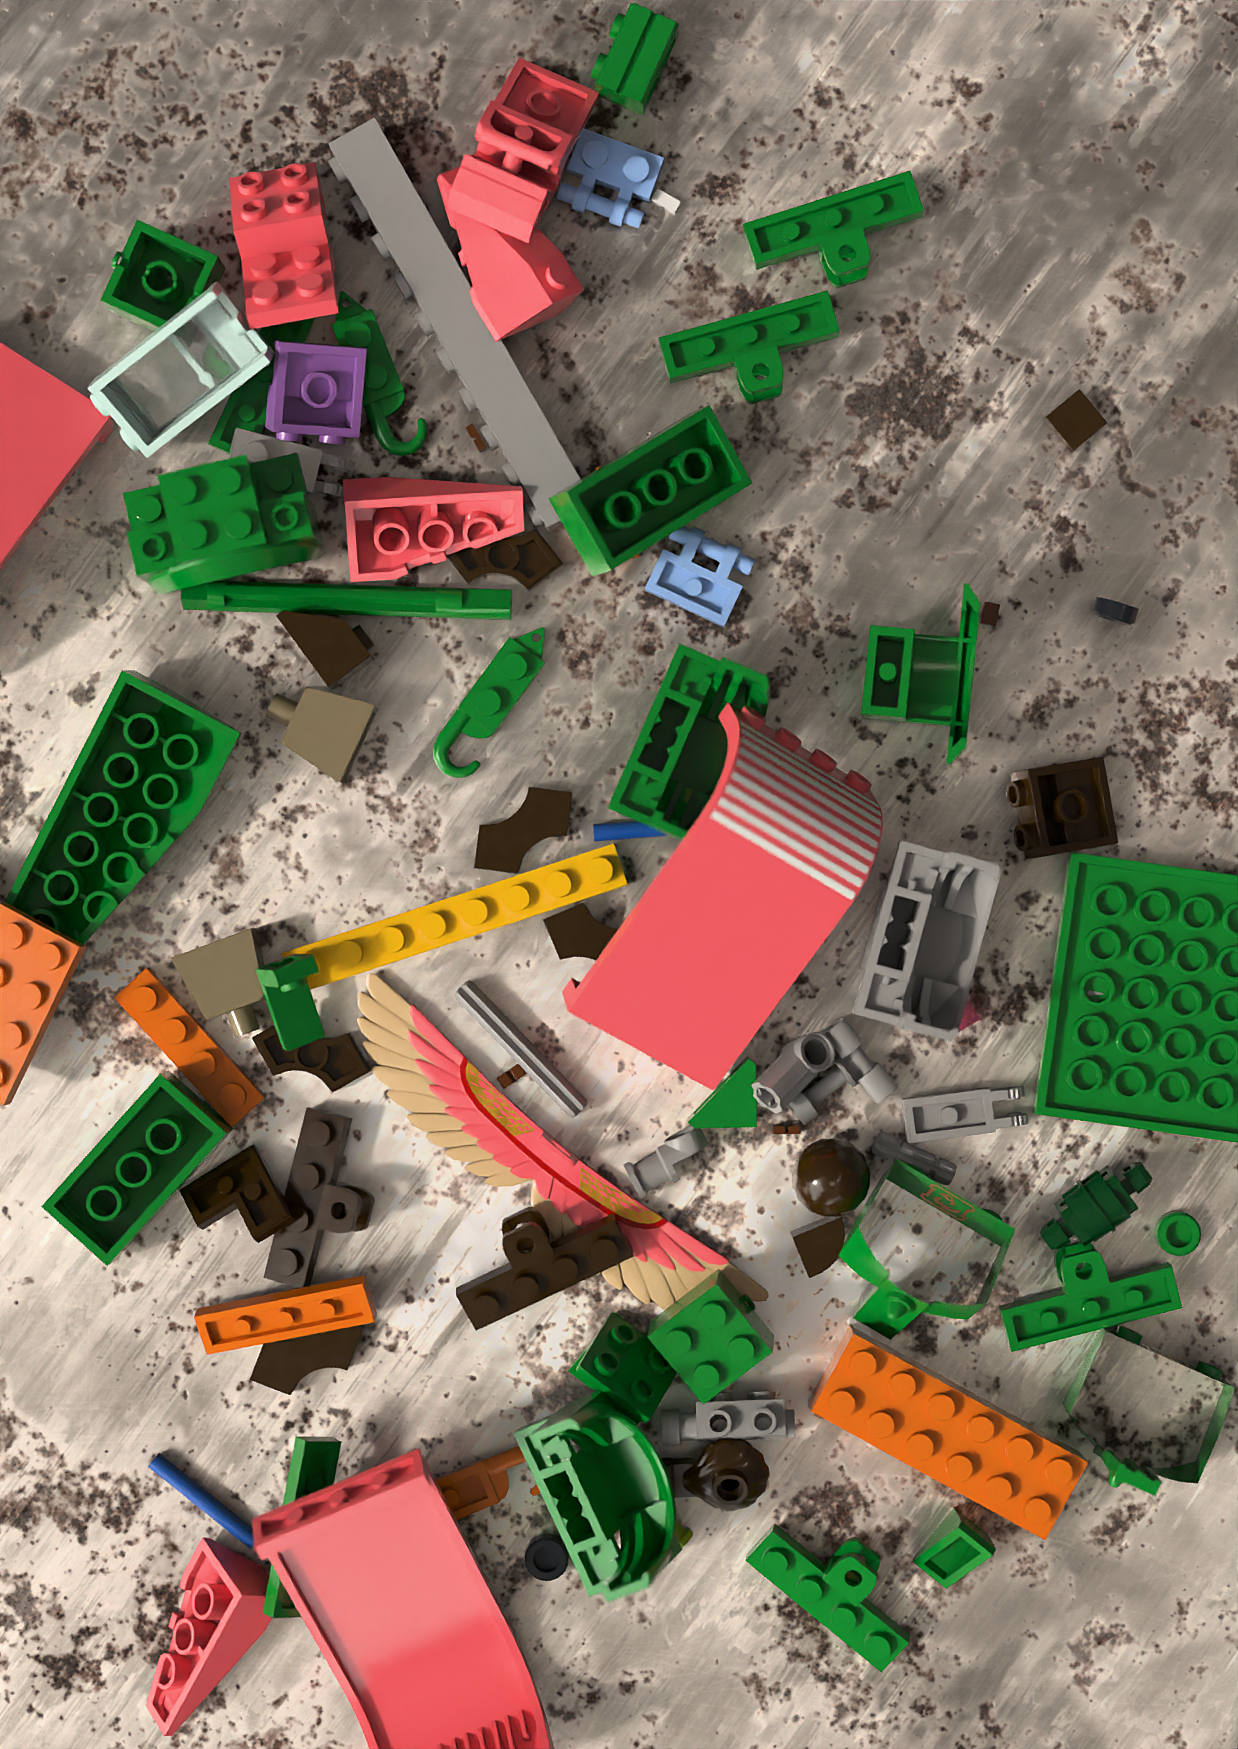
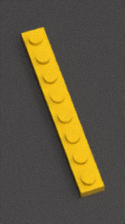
M613 843L280 954L282 958L292 954L314 956L319 972L306 977L311 990L628 884Z

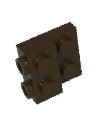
M1104 757L1010 773L1011 781L1006 786V797L1008 803L1012 807H1016L1019 825L1015 827L1013 836L1016 847L1020 851H1024L1025 859L1118 843Z

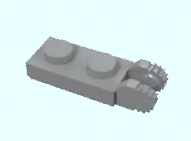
M235 428L228 457L232 458L246 454L254 463L297 453L300 458L307 492L312 494L315 491L339 498H344L343 485L333 482L316 481L319 465L328 466L336 471L345 473L348 471L353 472L355 466L353 461L322 454L323 450L279 440Z
M1024 1086L993 1090L986 1087L901 1098L907 1143H917L994 1133L999 1128L1028 1124V1115L1026 1113L1013 1112L994 1117L992 1106L993 1101H1013L1025 1097Z

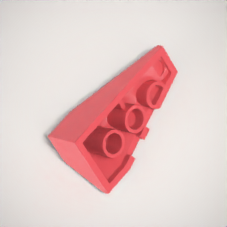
M460 167L440 174L437 177V182L450 226L457 230L462 247L458 253L461 265L467 266L473 285L469 290L474 307L496 342L560 315L584 291L562 252L538 228H536L529 243H526L446 208L452 185Z
M397 477L343 480L351 582L397 579L409 574L408 570L431 561L434 565L447 560V555L469 547L477 549L524 531L522 486Z
M202 1537L183 1573L180 1588L186 1591L180 1612L172 1613L168 1626L174 1630L168 1653H164L159 1657L146 1703L147 1709L164 1736H172L265 1632L272 1619L263 1613L269 1581V1574L264 1567L211 1538Z

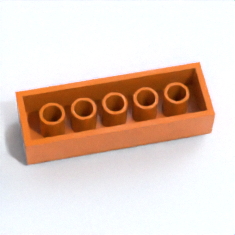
M850 1325L808 1400L811 1412L1045 1541L1088 1464V1461L1080 1451Z

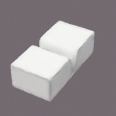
M658 188L651 198L652 203L659 207L663 206L666 211L675 215L681 205V201Z

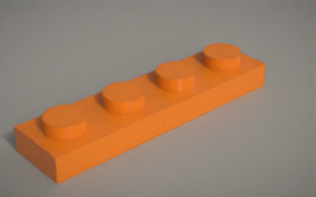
M150 968L143 970L114 997L231 1127H234L266 1098L265 1094Z
M363 1275L197 1308L194 1319L206 1354L209 1355L375 1322L377 1311L366 1276Z

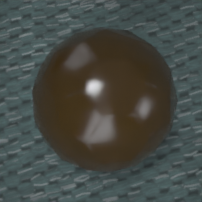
M838 1138L820 1139L807 1145L796 1158L792 1172V1184L798 1200L809 1211L824 1217L843 1216L857 1209L866 1198L870 1186V1168L864 1154L852 1143Z

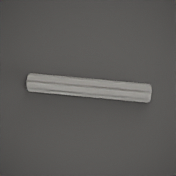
M466 981L455 992V999L569 1117L577 1116L587 1106V1099L473 981Z

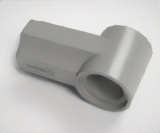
M812 1032L785 1044L780 1051L779 1057L751 1085L754 1090L753 1097L763 1108H768L775 1114L782 1112L819 1072L826 1070L832 1065L835 1058V1050L831 1040L822 1033ZM804 1050L809 1055L810 1062L806 1059Z

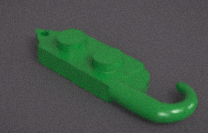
M341 291L338 302L339 313L336 315L335 323L331 324L339 345L367 349L362 405L375 437L381 447L392 455L406 456L413 454L426 441L428 431L424 418L417 420L418 431L412 440L401 442L394 437L387 417L395 414L402 407L405 401V391L372 308L366 310L345 292ZM345 301L350 302V305L348 307L343 306V303Z
M544 627L516 639L511 637L507 639L438 734L433 745V758L437 767L444 774L453 778H465L472 775L480 767V762L477 760L464 767L452 764L448 756L449 749L461 733L476 739H486L496 732L545 665V662L542 661L545 636ZM536 634L541 636L538 642L533 641V636Z

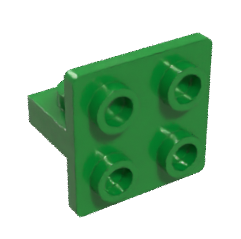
M614 1312L606 1318L595 1338L579 1354L568 1372L593 1391L601 1390L612 1398L616 1408L637 1424L640 1421L647 1423L652 1418L677 1374L647 1336Z

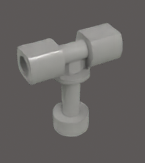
M841 1017L822 1032L831 1040L834 1050L838 1054L833 1062L836 1068L804 1093L800 1092L788 1106L799 1120L806 1125L819 1115L814 1107L845 1082H848L852 1087L860 1083L877 1104L891 1095L898 1087L880 1063H872L860 1047L863 1041L847 1020Z

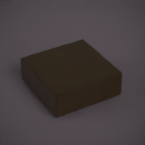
M1080 389L1043 419L1071 453L1107 424L1106 420Z

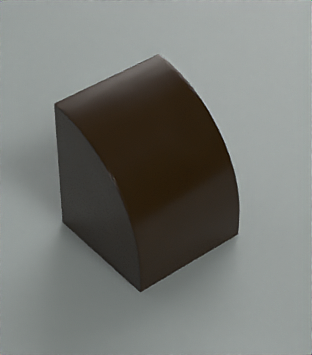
M841 1216L825 1217L790 1231L809 1278L824 1272L833 1265L839 1257L845 1240V1228Z

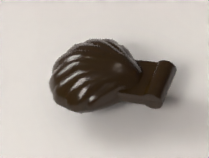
M719 1438L700 1449L693 1458H661L671 1481L674 1498L699 1497L710 1506L727 1512L747 1508L754 1504L757 1498L766 1491L767 1481L770 1476L769 1467L765 1463L763 1454L743 1439Z

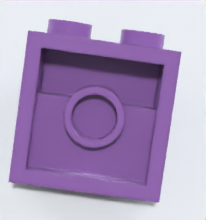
M276 340L273 382L268 383L265 427L272 432H276V439L285 441H302L303 434L319 435V442L329 444H345V437L359 438L367 349L355 346Z

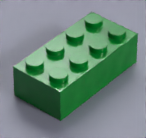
M710 405L689 413L549 498V501L591 575L596 576L620 566L751 485L752 481Z
M168 1070L160 1073L41 1207L108 1266L120 1257L234 1128L172 1072Z

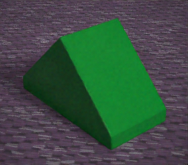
M747 1056L687 1118L688 1123L693 1128L757 1127V1103L753 1097L754 1090L751 1086L756 1081V1064Z
M953 1507L916 1553L912 1562L947 1589L993 1556L996 1548L985 1531Z

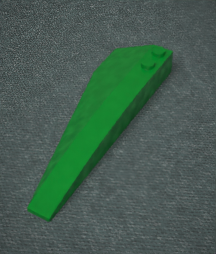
M122 670L5 902L84 945L202 812L242 733L176 692L137 671Z

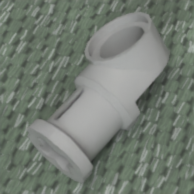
M686 1127L665 1139V1144L657 1147V1153L635 1164L630 1162L624 1164L625 1170L641 1200L647 1197V1192L669 1180L674 1183L680 1180L673 1164L699 1152L709 1144L701 1128Z

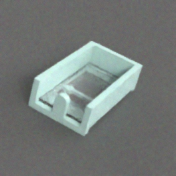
M215 282L204 293L118 361L96 376L88 387L92 393L90 398L101 414L106 417L111 415L122 428L120 435L125 443L134 451L140 450L148 458L269 364L274 351L256 329H250L246 316L220 284Z

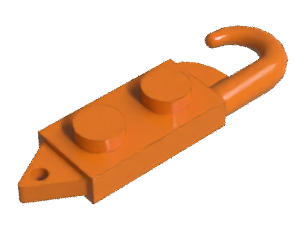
M517 1446L487 1459H480L435 1479L456 1520L500 1503L505 1498L509 1488L507 1469L524 1463L526 1460L520 1447ZM537 1484L530 1489L532 1496L541 1493Z

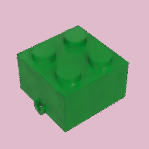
M137 220L123 251H117L112 260L111 266L114 271L100 301L110 312L155 331L204 293L215 282L219 283L226 268L217 255ZM190 319L174 333L185 346L190 348L199 327Z
M720 1269L716 1270L651 1320L647 1335L648 1339L703 1405L773 1352L774 1335L755 1313L756 1307L747 1294L741 1296Z

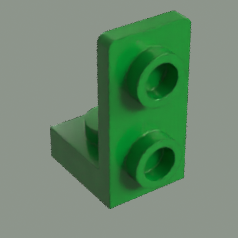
M292 954L256 968L255 970L282 1049L291 1051L323 1038L325 1032L306 979L307 976L319 972L314 956Z

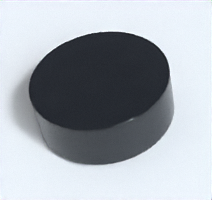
M1096 597L1092 609L1094 615L1130 626L1135 624L1139 611L1138 608L1102 597Z
M541 1534L530 1541L525 1552V1565L533 1577L542 1581H552L559 1578L567 1569L569 1553L560 1537L553 1534Z

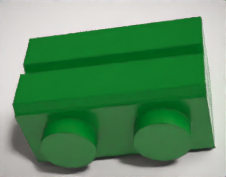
M635 3L630 4L626 15L618 13L609 33V38L614 40L608 55L604 53L599 54L591 73V78L596 80L595 91L599 92V97L612 103L620 104L622 107L639 115H643L679 36V24Z

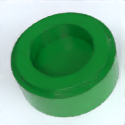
M1183 1211L1167 1212L1159 1218L1155 1225L1154 1234L1157 1244L1171 1255H1188L1200 1243L1201 1228L1198 1222L1191 1215Z

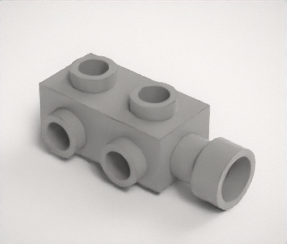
M776 1392L749 1393L750 1400L732 1401L731 1393H718L704 1405L701 1402H696V1413L680 1414L679 1409L661 1410L663 1446L681 1445V1441L684 1440L704 1442L715 1441L719 1438L768 1440L796 1437L794 1410H786L785 1399H776ZM761 1418H768L772 1421L771 1427L764 1431L757 1429L756 1423ZM723 1419L727 1421V1427L724 1431L715 1432L712 1430L713 1423L716 1420Z

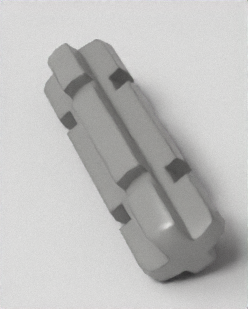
M880 1132L872 1145L873 1154L886 1160L892 1158L893 1163L898 1159L904 1164L916 1165L926 1173V1176L931 1175L932 1180L943 1185H949L956 1173L957 1166L955 1163L943 1158L937 1160L934 1154L904 1141L899 1143L897 1138Z

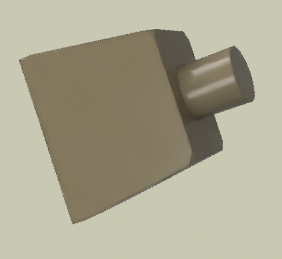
M306 687L299 702L276 693L269 705L266 717L287 726L281 744L334 780L345 784L379 708L368 702Z
M256 928L241 931L171 958L206 1020L226 1014L235 1038L260 1029L251 1005L265 999L255 970L264 966Z

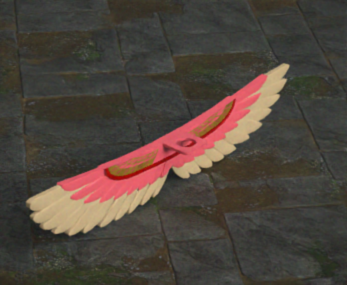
M370 973L366 977V986L371 997L364 992L358 994V1006L366 1018L359 1017L357 1023L361 1032L370 1040L362 1042V1047L370 1058L379 1064L372 1067V1072L382 1083L391 1088L387 1092L389 1098L398 1105L413 1112L407 1115V1119L418 1129L429 1132L426 1134L427 1139L440 1147L449 1148L445 1152L448 1157L461 1162H472L466 1165V1170L477 1176H488L485 1179V1183L494 1187L515 1186L532 1181L531 1206L537 1209L544 1217L554 1235L555 1241L562 1238V1235L564 1237L610 1214H614L633 1249L634 1257L602 1271V1275L610 1285L618 1290H622L623 1283H625L633 1295L644 1304L648 1305L651 1298L660 1308L666 1310L718 1269L722 1271L741 1296L747 1294L755 1302L767 1300L769 1297L768 1291L730 1263L727 1257L627 1194L583 1162L567 1147L535 1123L494 1086L414 1004L411 1005L377 974Z

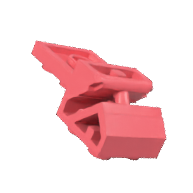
M519 57L495 101H490L479 120L475 131L476 141L479 142L474 155H464L452 185L446 208L529 243L559 186L566 160L596 105L599 92Z
M295 163L280 169L259 173L247 172L241 176L229 178L233 232L242 261L246 317L250 329L339 313L334 272H336L330 236L324 224L327 215L316 163Z

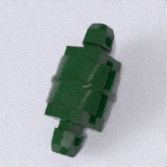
M1135 1162L1121 1170L1123 1174L1118 1177L1114 1175L1107 1165L1100 1171L1095 1170L1083 1180H1077V1184L1061 1195L1062 1198L1054 1203L1062 1217L1058 1220L1052 1218L1040 1231L1041 1237L1051 1250L1060 1249L1071 1242L1069 1238L1073 1235H1076L1085 1247L1092 1241H1098L1109 1232L1116 1231V1227L1131 1217L1130 1214L1139 1209L1130 1195L1134 1192L1141 1193L1150 1185L1153 1179L1143 1164Z

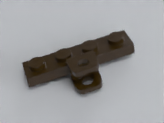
M315 1107L306 1108L284 1194L296 1221L274 1234L263 1278L295 1288L310 1286L324 1229L335 1233H349L352 1231H363L368 1228L375 1202L374 1196L363 1188L337 1182L353 1118Z
M527 1207L502 1220V1247L509 1263L456 1287V1297L477 1331L634 1257L633 1249L614 1214H610L554 1241V1235L541 1213L533 1207ZM522 1222H527V1224L519 1228H516L518 1224Z

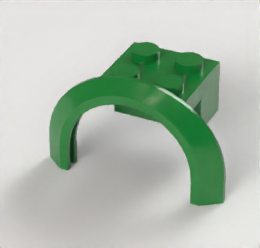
M964 583L959 638L915 634V629L870 625L861 708L862 719L950 727L946 766H951L966 750L980 612V601L969 584Z

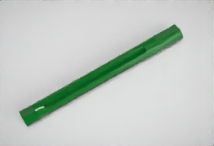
M213 581L181 589L180 598L183 610L280 613L284 610L303 614L511 620L512 589Z

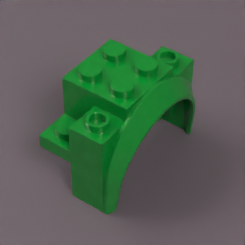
M297 453L254 463L246 454L159 474L157 475L159 485L123 493L131 531L126 533L136 576L148 583L155 592L166 595L176 590L302 561L316 560L326 553L316 508L308 497L301 462Z
M679 643L608 805V809L682 841L712 797L726 763L728 736L718 715L729 702L740 710L744 706H749L765 718L770 702L769 677L722 657L721 661Z
M598 1390L573 1400L557 1413L520 1427L513 1433L589 1597L602 1592L608 1603L648 1588L665 1567L683 1550L676 1537L675 1498L665 1465L645 1432L635 1422L619 1412L613 1399L604 1392ZM570 1440L576 1443V1445L572 1446ZM618 1531H620L621 1549L614 1537Z

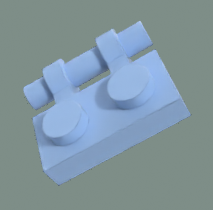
M583 128L567 168L568 174L582 179L581 183L577 188L562 182L557 199L572 204V209L578 212L585 213L586 210L608 217L611 224L622 227L624 223L639 229L645 212L629 206L633 197L650 203L664 164V157ZM598 184L619 192L616 201L594 194L595 185Z
M683 526L669 536V539L684 545L680 556L663 549L647 582L645 591L724 627L743 588L742 585L727 578L732 568L749 575L755 559L740 553L741 548L729 543L727 547L704 536L706 531L693 526L692 530ZM696 552L720 562L715 573L692 562Z

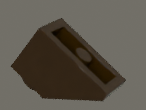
M284 610L276 615L322 680L332 690L375 660L368 651L375 645L360 624L352 629L342 619Z

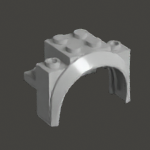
M901 840L898 842L888 883L882 884L861 961L860 969L864 970L853 1014L952 1041L958 1035L979 952L1001 877L999 864L951 851L942 852Z

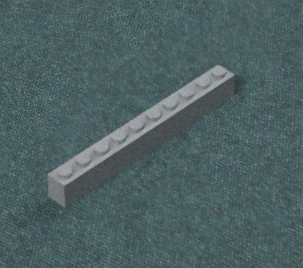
M374 117L328 143L334 157L327 162L340 185L348 181L353 189L355 196L349 200L361 222L363 223L370 219L377 234L372 236L371 239L382 259L385 261L391 257L399 272L392 276L406 299L413 295L421 310L414 314L427 337L435 333L443 347L436 351L448 375L456 371L464 384L462 388L458 389V392L469 412L472 413L478 409L486 424L479 429L490 449L494 451L500 448L505 456L507 463L501 467L512 486H522L530 501L524 503L523 506L534 526L538 527L543 524L547 532L550 533L563 524L549 498L580 480V477L502 340L495 341L474 307L469 292L471 286Z

